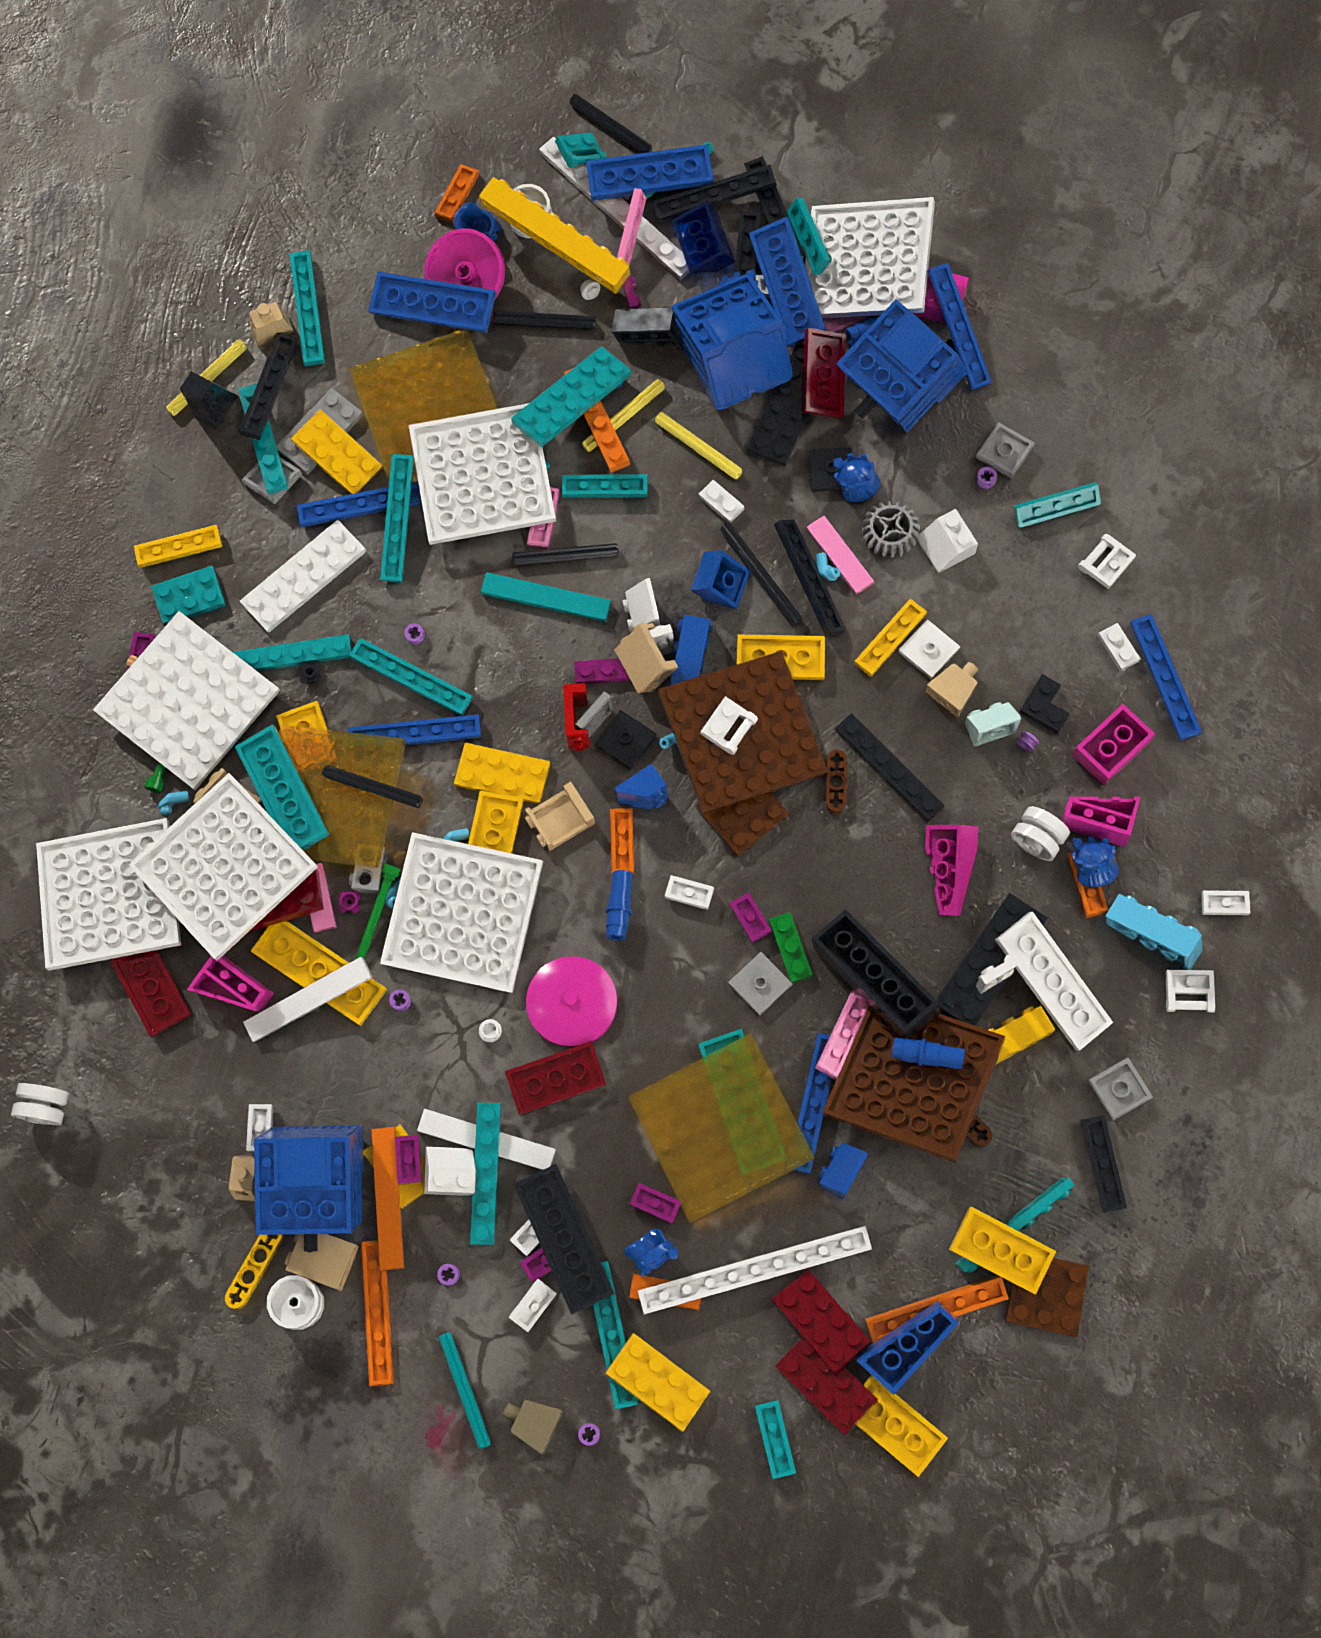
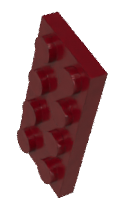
M814 328L805 329L802 413L839 419L844 417L845 374L837 365V362L846 354V334Z
M315 869L250 931L324 910L318 870Z
M158 950L110 959L151 1038L192 1015Z
M592 1041L505 1071L519 1116L607 1086Z
M809 1270L805 1271L772 1298L775 1306L833 1374L837 1373L871 1344L868 1337Z
M803 1337L775 1366L844 1436L878 1402V1399L845 1367L833 1374Z

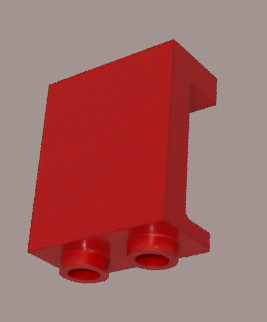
M564 684L565 734L568 747L574 751H583L591 747L588 730H577L576 707L589 706L586 684Z

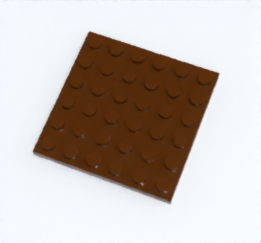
M782 651L666 686L657 691L703 814L825 775L828 772ZM725 696L758 717L755 725H751L738 744V749L734 755L729 754L700 734ZM738 717L723 739L730 741L744 720Z
M869 1005L824 1107L823 1116L956 1163L1004 1045L1005 1036L939 1014L911 1039L922 1041L923 1038L927 1042L965 1049L962 1070L923 1064L921 1067L917 1063L892 1058L895 1037H901Z

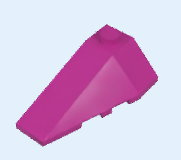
M926 825L925 849L927 855H930L932 863L930 872L935 877L936 887L934 891L940 915L960 916L977 852L978 826Z

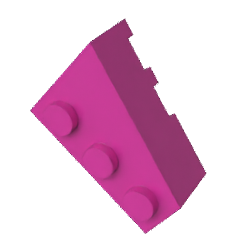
M1069 797L1061 821L1070 831L1093 836L1100 840H1103L1105 837L1109 839L1110 843L1125 847L1131 836L1141 797H1133V799H1120L1119 797H1112L1111 799Z
M224 955L218 961L210 956L187 989L262 1012L274 995V992Z

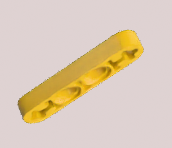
M277 1234L278 1238L270 1241L268 1245L273 1246L271 1250L261 1245L262 1241L267 1243L270 1236L259 1235L226 1292L225 1302L230 1308L241 1309L247 1304L281 1245L284 1234ZM260 1249L265 1250L267 1253V1258L262 1263H258L255 1260V1253ZM248 1270L253 1271L255 1274L254 1281L250 1284H246L243 1281V1274ZM239 1283L241 1286L249 1288L247 1292L245 1290L241 1291L239 1295L242 1299L241 1302L233 1304L232 1294H238L241 1289L236 1287Z

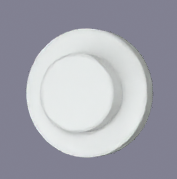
M591 279L586 280L580 287L582 297L585 300L597 297L600 291L599 283Z
M488 1019L481 1023L479 1035L484 1041L495 1042L501 1036L502 1029L497 1021Z

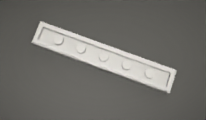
M359 957L243 1023L252 1042H257L373 978L364 958Z
M424 1109L417 1129L418 1132L475 1149L476 1124ZM500 1132L499 1157L540 1170H544L552 1165L556 1149Z

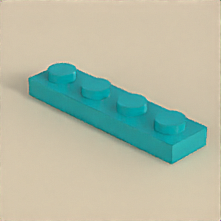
M796 197L787 214L813 274L821 275L831 260L804 199Z
M562 475V497H648V475Z
M1096 482L1014 505L1016 524L1021 528L1101 505L1099 486Z

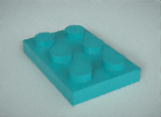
M213 565L151 586L164 626L171 621L178 611L187 618H192L226 606Z

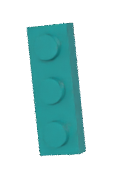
M779 1401L755 1406L772 1479L796 1474Z

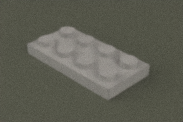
M332 388L277 445L278 452L307 475L317 464L291 441V438L320 409L346 433L364 416L360 409Z

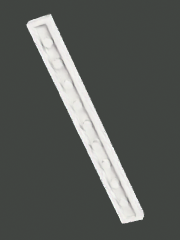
M552 137L539 149V153L591 200L586 165L580 164L569 168L555 143L556 138ZM622 197L593 201L622 229L625 228L630 205ZM642 216L636 241L681 281L695 268V263Z
M862 1226L637 1291L643 1313L647 1314L868 1251L872 1247L866 1227Z

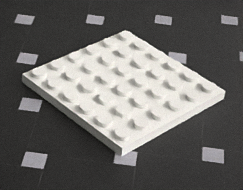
M934 197L812 206L811 217L831 260L821 275H814L807 258L805 261V267L822 318L881 315L895 299L912 313H924L935 207Z
M529 403L409 425L430 545L556 522L543 448L511 422V418Z
M178 611L93 711L193 790H196L279 693L280 689Z
M230 773L129 864L133 871L217 961L318 868Z
M167 818L36 843L45 968L48 971L181 945L179 920L129 866L135 858L170 827Z
M412 832L380 964L513 993L543 860Z

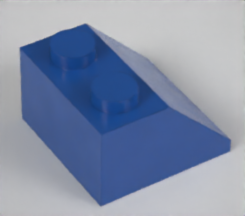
M722 550L704 552L691 591L706 601L737 609L750 570Z
M652 764L614 788L619 805L650 810L653 807L659 808L668 798L667 784Z
M842 1143L840 1147L835 1146L829 1156V1159L832 1160L829 1167L824 1166L817 1179L821 1180L819 1187L843 1200L868 1153L845 1143Z

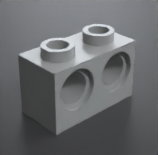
M358 844L357 851H354L352 859L353 864H355L354 873L351 872L349 877V885L352 886L351 888L354 892L378 895L384 879L381 871L384 863L386 864L388 852L385 847ZM368 855L375 856L371 863H364ZM364 877H371L370 883L367 885L361 884V880Z

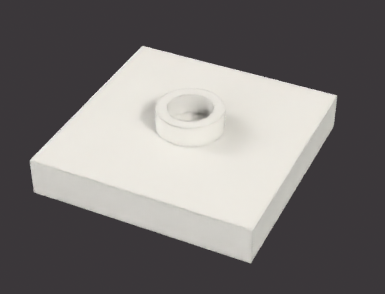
M927 619L903 644L898 653L932 680L960 650V646Z

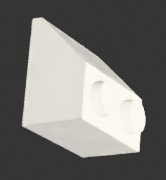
M956 509L937 518L919 534V539H917L937 573L974 555L978 546L977 541Z
M647 578L625 592L626 600H622L625 613L629 612L631 618L627 620L630 633L640 623H653L655 627L660 625L650 578Z
M426 1147L424 1194L471 1196L475 1193V1163L472 1149Z

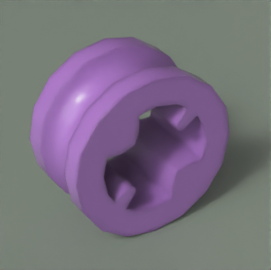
M991 467L981 468L977 475V484L984 489L993 487L997 478L996 471ZM984 474H988L990 481H985V478L982 479Z
M412 623L406 627L404 634L408 642L419 644L424 640L425 632L421 625ZM414 629H417L420 635L412 639L410 632H414Z
M1023 731L1021 733L1022 738H1018L1016 742L1022 749L1033 752L1034 746L1039 744V740L1031 733Z
M399 989L391 993L389 1002L393 1009L401 1012L409 1008L411 998L406 991ZM400 995H403L405 1003L403 1005L400 1003L401 1006H397L395 998L397 996L400 998Z
M444 1264L439 1268L437 1276L442 1284L453 1285L458 1281L460 1273L455 1265ZM449 1268H452L454 1270L452 1273H455L454 1278H449L448 1281H445L443 1279L445 1276H442L443 1271H448Z
M584 1424L578 1432L579 1440L588 1446L596 1444L600 1439L599 1428L595 1424ZM587 1427H591L590 1430L594 1429L596 1431V1435L593 1436V1441L588 1442V1438L586 1440L583 1438Z

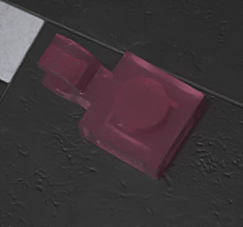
M443 1405L437 1410L439 1422L435 1427H430L425 1437L428 1440L426 1446L433 1450L438 1449L448 1430L449 1424L456 1417V1412L452 1411L449 1418H444L443 1411L445 1406Z

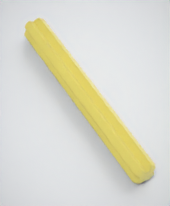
M240 339L237 340L200 376L213 381L247 349L245 343ZM182 392L166 406L167 411L173 416L178 414L187 405Z
M660 379L655 380L610 418L615 431L665 389V385ZM593 434L582 442V446L587 452H591L598 446Z
M663 412L656 416L655 422L732 478L738 479L741 476L742 468Z

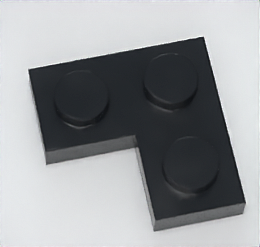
M1042 674L1020 709V713L1058 734L1070 713L1051 703L1061 684Z

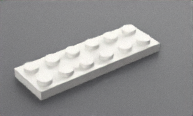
M337 520L242 598L240 603L267 633H270L366 553V549Z
M1033 912L1027 913L995 939L1006 956L1014 954L1018 957L1019 963L1015 968L1076 1051H1080L1113 1023Z

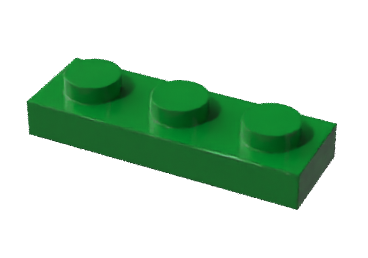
M791 913L770 918L769 923L790 982L795 983L813 977Z

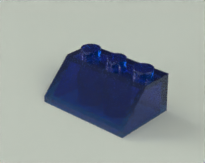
M708 201L671 220L691 274L718 272L735 262L718 212Z

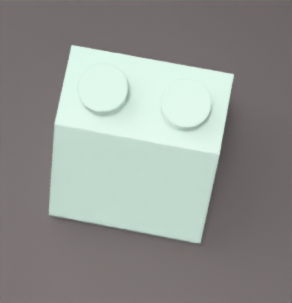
M999 702L991 705L987 710L981 711L979 709L969 713L965 726L974 747L1016 733L1021 717L1009 702L1005 704Z

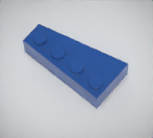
M684 614V619L679 620L677 632L681 633L680 639L675 641L673 654H676L675 662L678 668L670 675L672 676L671 683L666 686L699 677L700 673L702 674L705 663V656L703 655L708 650L709 645L708 632H712L713 627L710 619Z
M937 1301L864 1349L856 1356L857 1362L894 1395L959 1322L950 1311Z

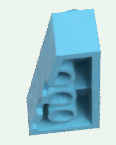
M1118 894L1105 916L1107 925L1131 939L1138 937L1140 943L1151 951L1155 949L1160 950L1165 956L1164 958L1171 963L1177 960L1184 965L1183 970H1191L1202 952V934H1200L1199 930L1192 926L1185 927L1179 924L1176 918L1169 915L1165 917L1159 914L1154 907L1149 905L1145 907L1129 895L1123 896Z

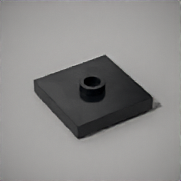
M852 447L809 450L812 492L842 490L839 482L834 477V473L837 472V468L833 466L834 459L842 458L845 461L848 459L847 454L852 453Z
M620 710L595 743V746L632 770L657 735L654 731Z

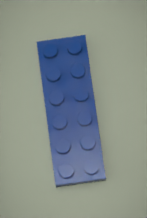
M707 144L586 161L592 201L633 196L634 188L641 189L644 194L698 187L713 182Z
M782 218L750 232L749 235L774 310L781 319L787 347L789 348L804 342L805 329L807 328L827 331L789 218Z
M377 272L368 311L375 315L487 333L496 292L490 289Z

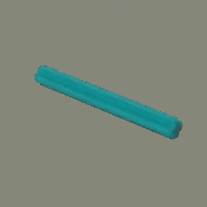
M449 1332L439 1336L440 1344L479 1449H483L491 1445V1441L452 1334Z

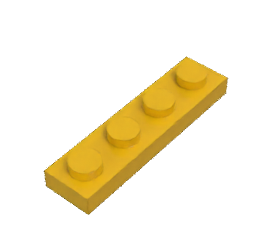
M217 525L135 545L134 551L137 565L139 568L223 546L219 528Z
M909 599L859 655L854 664L872 677L927 615V611L912 599Z

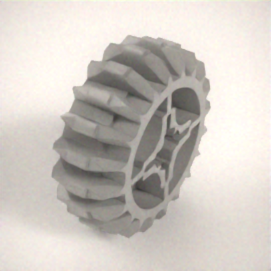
M889 500L887 506L880 502L879 508L873 506L871 512L866 513V519L862 522L864 527L861 532L864 534V542H868L867 547L869 549L875 547V554L881 551L883 558L886 556V553H890L891 558L894 557L895 553L901 557L903 550L908 553L911 549L910 546L914 547L916 540L919 539L918 531H920V525L917 524L918 517H913V510L907 511V504L899 507V501L892 505ZM900 521L904 522L908 529V533H906L904 529L900 526ZM874 525L882 533L881 538L876 535L873 528ZM894 525H895L894 530H893V529H892V531L889 530L888 533H887V528H888V529L893 528Z

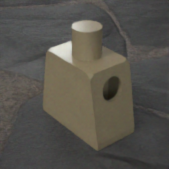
M525 1400L521 1408L508 1403L503 1417L514 1421L510 1432L539 1453L545 1454L564 1411Z

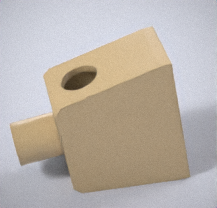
M277 302L270 304L262 303L257 309L249 313L250 329L258 347L273 342L277 333L284 335L295 333L287 314Z
M968 662L963 669L956 664H952L928 683L925 692L956 717H959L976 689L978 682L973 676L977 673L978 668L971 662Z
M240 1155L232 1159L229 1192L235 1200L255 1201L254 1156Z

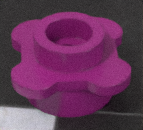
M342 891L339 894L340 905L338 910L341 913L346 911L358 913L360 911L359 900L361 899V894L359 892Z

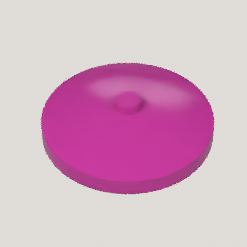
M473 229L452 230L441 236L429 250L424 265V279L494 290L496 292V299L505 279L504 258L496 243L485 234Z
M563 957L549 962L533 977L527 991L526 1008L533 1027L545 1040L561 1047L573 1048L590 1041L594 1042L606 1033L616 1015L617 994L611 977L600 965L582 957Z

